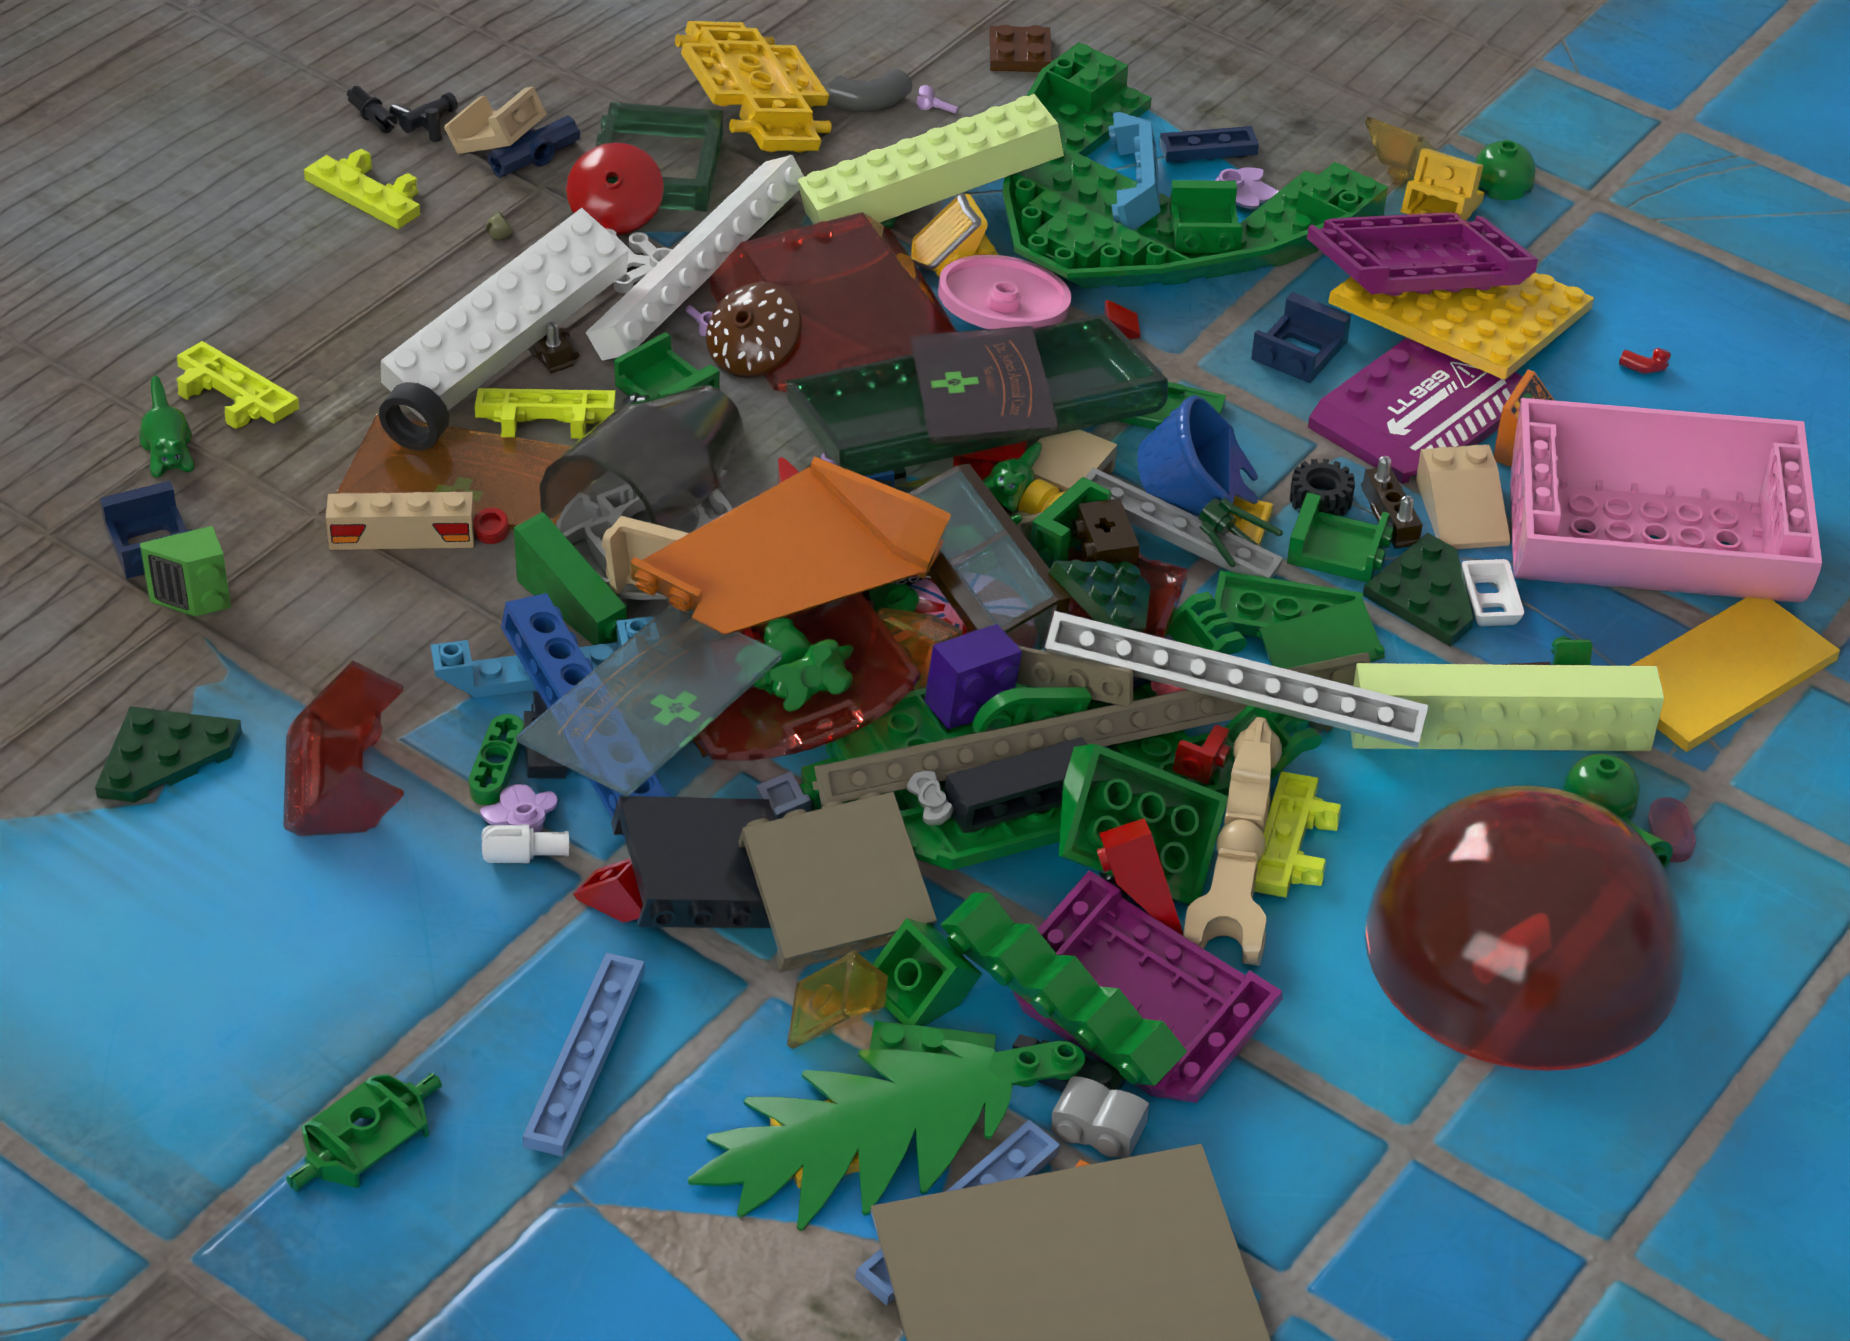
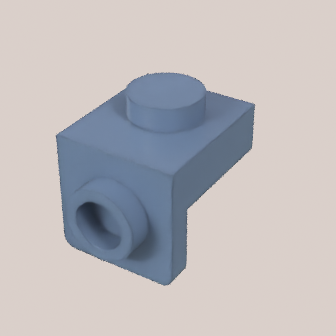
M792 771L756 785V792L759 798L769 799L775 820L781 819L787 813L795 810L804 809L806 812L811 811L812 801L808 794H803Z

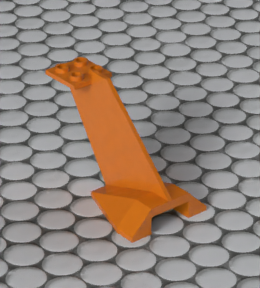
M814 456L811 466L650 556L642 560L633 557L630 562L632 580L636 581L635 587L644 593L655 596L656 592L670 598L668 603L683 612H688L689 609L694 610L691 619L723 635H728L915 575L925 579L942 549L944 540L941 538L949 525L952 514L918 497Z

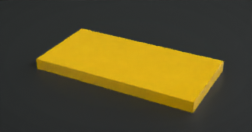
M1746 597L1630 666H1657L1664 695L1657 729L1684 751L1688 752L1837 661L1840 649L1772 599Z

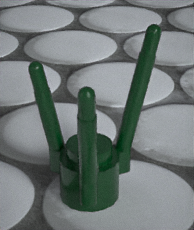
M1218 498L1212 499L1202 509L1198 518L1203 522L1199 528L1209 536L1230 567H1234L1236 563L1216 533L1219 532L1225 535L1230 531L1234 535L1259 546L1234 525L1236 518L1233 514L1277 536H1282L1283 534L1281 529L1234 506L1226 498H1223L1221 501Z

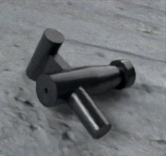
M447 92L441 96V99L425 103L413 110L398 104H392L389 112L399 118V124L404 132L410 133L423 126L428 129L430 141L437 142L442 140L439 116L446 111L452 112L457 109L458 102L451 92Z

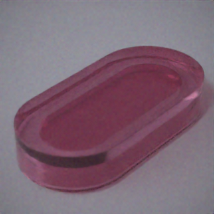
M1670 797L1654 800L1648 814L1651 834L1672 845L1673 854L1670 859L1671 862L1689 860L1694 853L1696 838L1687 807L1681 801Z

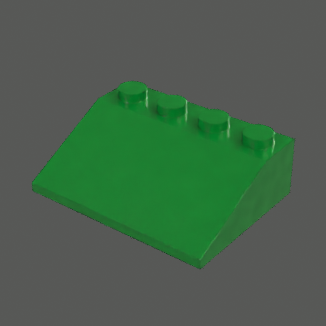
M1095 743L1074 747L1063 783L1059 857L1114 877L1112 870L1103 871L1097 849L1103 848L1099 833L1145 818L1152 834L1172 899L1189 906L1193 901L1201 897L1229 796Z

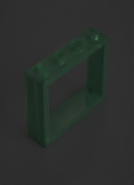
M610 102L608 114L602 115L601 133L597 134L596 147L607 143H614L617 132L704 139L696 179L662 177L664 194L660 208L708 212L723 140V110ZM611 177L607 182L614 184L618 181V178Z

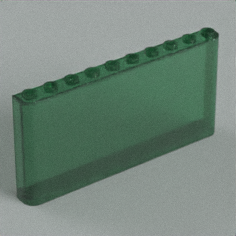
M1104 314L786 380L789 403L836 465L863 476L1152 414L1163 408L1168 399V379ZM1008 340H1011V342L1015 345V347L1021 354L1030 375L1032 385V406L1029 417L1027 416L1030 406V386L1027 372L1020 356ZM984 345H986V346L989 348V350L992 352V354L994 355V357H995V359H996V361H997V363H998V365H999V367H1000V369H1001L1002 376H1003V379H1004V384H1005V396H1006V397H1005V408H1004L1003 416H1001L1002 407H1003V385H1002L1001 376H1000L998 367H997V365H996V363H995L993 357L991 356V354L989 353V351L987 350V348H986ZM959 371L962 378L978 377L979 384L964 385L965 392L949 393L948 387L932 388L931 381L946 380L945 373ZM954 378L947 382L948 385L953 384V386L961 383V380Z

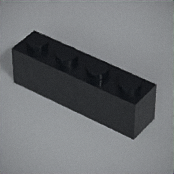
M1083 737L947 775L944 793L947 801L954 807L951 817L963 833L1062 806L1063 783L1073 748L1088 745Z

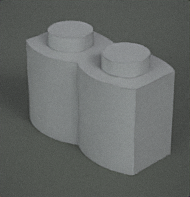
M1073 1076L1070 1078L1052 1111L1051 1131L1065 1142L1090 1144L1105 1156L1128 1158L1148 1122L1149 1103L1132 1093L1121 1090H1109L1094 1080Z

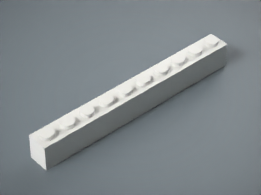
M793 155L764 162L585 332L602 361L617 358L638 347L799 191L797 179L804 177Z
M1057 611L1054 612L1045 645L1047 652L1128 668L1133 671V676L1415 748H1418L1429 706Z

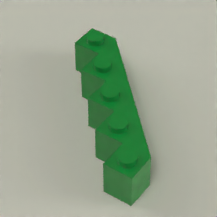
M973 892L941 924L949 935L947 941L953 949L962 955L965 954L990 973L999 984L1007 986L1031 1004L1041 1016L1052 1020L1072 1035L1082 1047L1088 1051H1093L1117 1069L1130 1083L1155 1086L1187 1053V1050L1164 1021L1143 1019L1119 988L1099 986L1076 956L1057 955L1033 924L1014 923L991 893Z

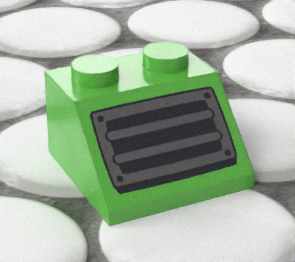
M213 526L140 543L150 602L192 616L231 608L224 555Z

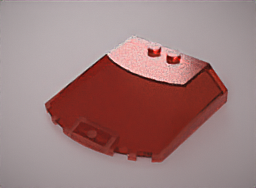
M863 212L741 242L710 276L711 293L718 304L731 291L754 282H769L779 285L788 291L797 302L802 316V329L798 343L791 355L780 366L764 374L775 391L787 392L788 387L807 388V394H818L819 388L838 387L839 393L882 386L917 373L918 366L929 360L935 363L941 359V352L947 347L954 348L959 342L958 332L897 237L890 229Z
M858 593L782 617L793 620L796 629L807 637L812 646L826 639H832L838 642L841 647L846 645L853 647V653L844 662L847 671L852 674L853 680L850 688L842 694L818 692L798 710L789 712L783 707L785 699L779 698L775 694L770 695L766 690H760L757 687L748 685L741 687L737 684L739 676L718 681L713 669L710 645L690 652L656 674L653 679L658 683L657 685L666 698L673 703L684 694L698 700L688 710L701 717L692 725L686 724V726L712 760L744 761L775 758L811 750L860 730L897 705L919 681L920 671L862 593ZM765 630L760 633L763 645L765 643ZM742 634L734 635L711 645L742 637ZM643 638L635 640L639 657L651 650ZM651 651L643 656L641 661L652 676L679 657H669ZM677 706L679 710H676V712L680 716L685 710H682V706Z

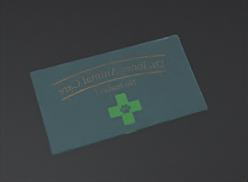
M669 605L516 736V740L518 743L628 797L782 659V652L739 632L723 635L691 619L694 611L683 612Z

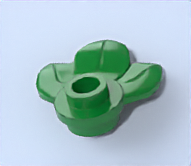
M890 583L871 589L869 596L875 606L866 614L853 621V623L860 624L863 631H870L872 637L884 634L892 629L901 618L908 617L915 611L920 597L915 589L909 588L905 584Z

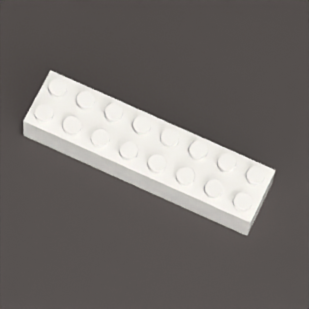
M583 208L579 209L381 360V383L391 392L396 385L404 382L424 385L440 396L449 411L547 334L546 324L548 322L550 325L551 321L556 322L558 325L624 275L627 272L629 250ZM408 407L428 426L426 420L420 413H418L415 409Z

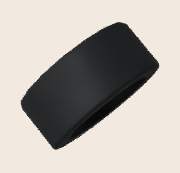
M404 382L396 385L380 405L378 416L382 428L391 439L410 450L420 451L429 449L436 443L447 429L450 418L447 406L440 396L430 388L414 382ZM400 405H406L415 409L426 420L429 428L421 427L411 422L401 411Z

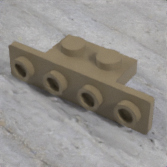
M1018 646L1022 651L1016 682L1018 684L1037 688L1086 687L1093 700L1126 707L1133 703V671L1131 669Z

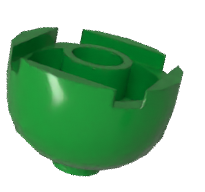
M1512 140L1497 141L1486 145L1476 156L1474 163L1484 165L1478 190L1480 191V187L1487 190L1488 197L1506 201L1517 200L1524 196V192L1528 190L1531 192L1533 190L1536 164L1530 151Z
M1592 754L1583 757L1569 769L1563 785L1561 800L1564 809L1569 812L1570 808L1573 813L1578 815L1577 821L1583 825L1597 829H1614L1619 818L1627 816L1631 820L1635 816L1640 797V785L1635 771L1627 762L1608 754Z

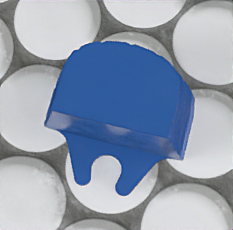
M1196 395L1189 396L1178 408L1170 413V416L1163 420L1162 424L1158 425L1154 431L1148 434L1147 438L1140 442L1137 462L1139 476L1146 493L1199 517L1202 509L1214 498H1218L1220 501L1226 498L1229 502L1233 503L1234 496L1251 504L1258 502L1256 494L1245 485L1240 474V469H1242L1252 481L1258 479L1256 471L1235 438L1234 428L1204 398Z

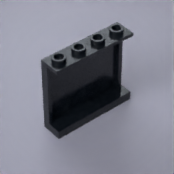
M619 796L611 827L614 835H624L643 904L637 922L638 927L771 928L746 848H740L738 844L742 828L746 827L748 823L761 818H766L769 821L775 820L769 799Z

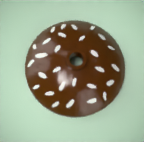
M754 282L736 288L719 302L709 319L706 343L710 356L721 369L734 376L748 378L771 372L791 355L798 343L802 329L800 308L788 291L773 283Z

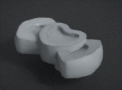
M932 771L915 773L907 784V790L918 796L920 805L924 808L923 821L929 825L943 824L951 817L954 807L947 801L945 793L941 791L937 774Z

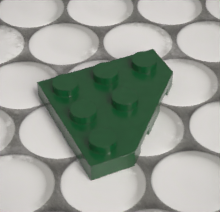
M1426 533L1364 585V597L1449 647L1472 629L1473 614L1457 549L1429 533Z
M1080 560L1055 561L1048 573L1095 621L1141 633L1144 632L1146 629L1151 585L1140 575L1141 571L1138 567L1129 562L1107 563L1104 561L1082 562Z
M130 706L95 786L97 798L135 803L148 797V790L165 782L171 786L197 774L196 768L215 760L217 763L231 758L242 732L241 720Z

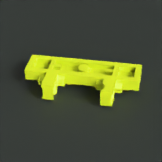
M363 149L352 152L348 159L343 158L339 161L325 155L304 169L306 181L398 230L421 215L420 204L412 200L418 194L417 178L407 173L398 177L394 185L388 183L384 186L365 176L364 174L372 169L370 153Z
M203 341L177 355V365L185 371L183 375L177 377L178 395L189 400V397L193 395H200L203 388L211 390L213 387L235 401V404L225 406L226 424L234 429L247 425L251 418L258 419L260 416L275 424L299 409V398Z
M478 388L475 401V418H486L494 420V422H500L502 427L501 437L514 438L517 431V422L555 419L563 421V423H570L571 438L585 439L586 424L614 420L616 390Z
M1281 771L1264 831L1266 849L1258 862L1256 880H1254V892L1287 898L1291 883L1322 886L1326 871V859L1304 855V852L1300 851L1307 828L1313 829V826H1315L1319 830L1337 831L1341 817V804L1326 802L1316 797L1319 778Z

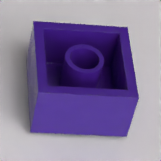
M998 624L933 645L925 703L948 730L972 723L979 709L988 700L1001 692L1016 688L1022 651Z

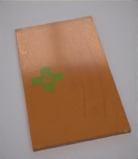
M376 414L336 494L473 492L474 516L485 508L501 509L508 517L510 530H513L515 526L543 512L556 525L565 506L581 491L590 467L596 458L595 450L517 437H501L499 434L450 426L447 427L431 448L423 451L412 450L399 445L391 439L382 428L379 415ZM410 420L418 426L429 428L426 422Z

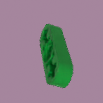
M502 714L496 716L490 722L468 779L470 797L477 804L492 805L499 802L502 790L509 783L524 743L523 721L516 715ZM508 731L506 742L502 741L501 735H505ZM493 755H502L507 758L501 763L487 761ZM487 776L491 777L492 783L488 784L487 788H485L488 781Z

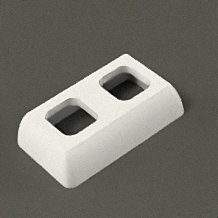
M1506 559L1463 561L1462 573L1478 625L1484 627L1517 624L1523 617L1524 608L1509 561ZM1493 582L1497 585L1499 592L1479 593L1476 590L1475 583ZM1502 607L1505 612L1483 613L1482 608Z

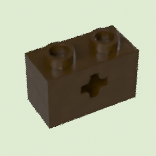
M1121 499L1078 504L1077 519L1072 521V529L1075 540L1081 541L1083 561L1129 562L1138 567L1140 545Z

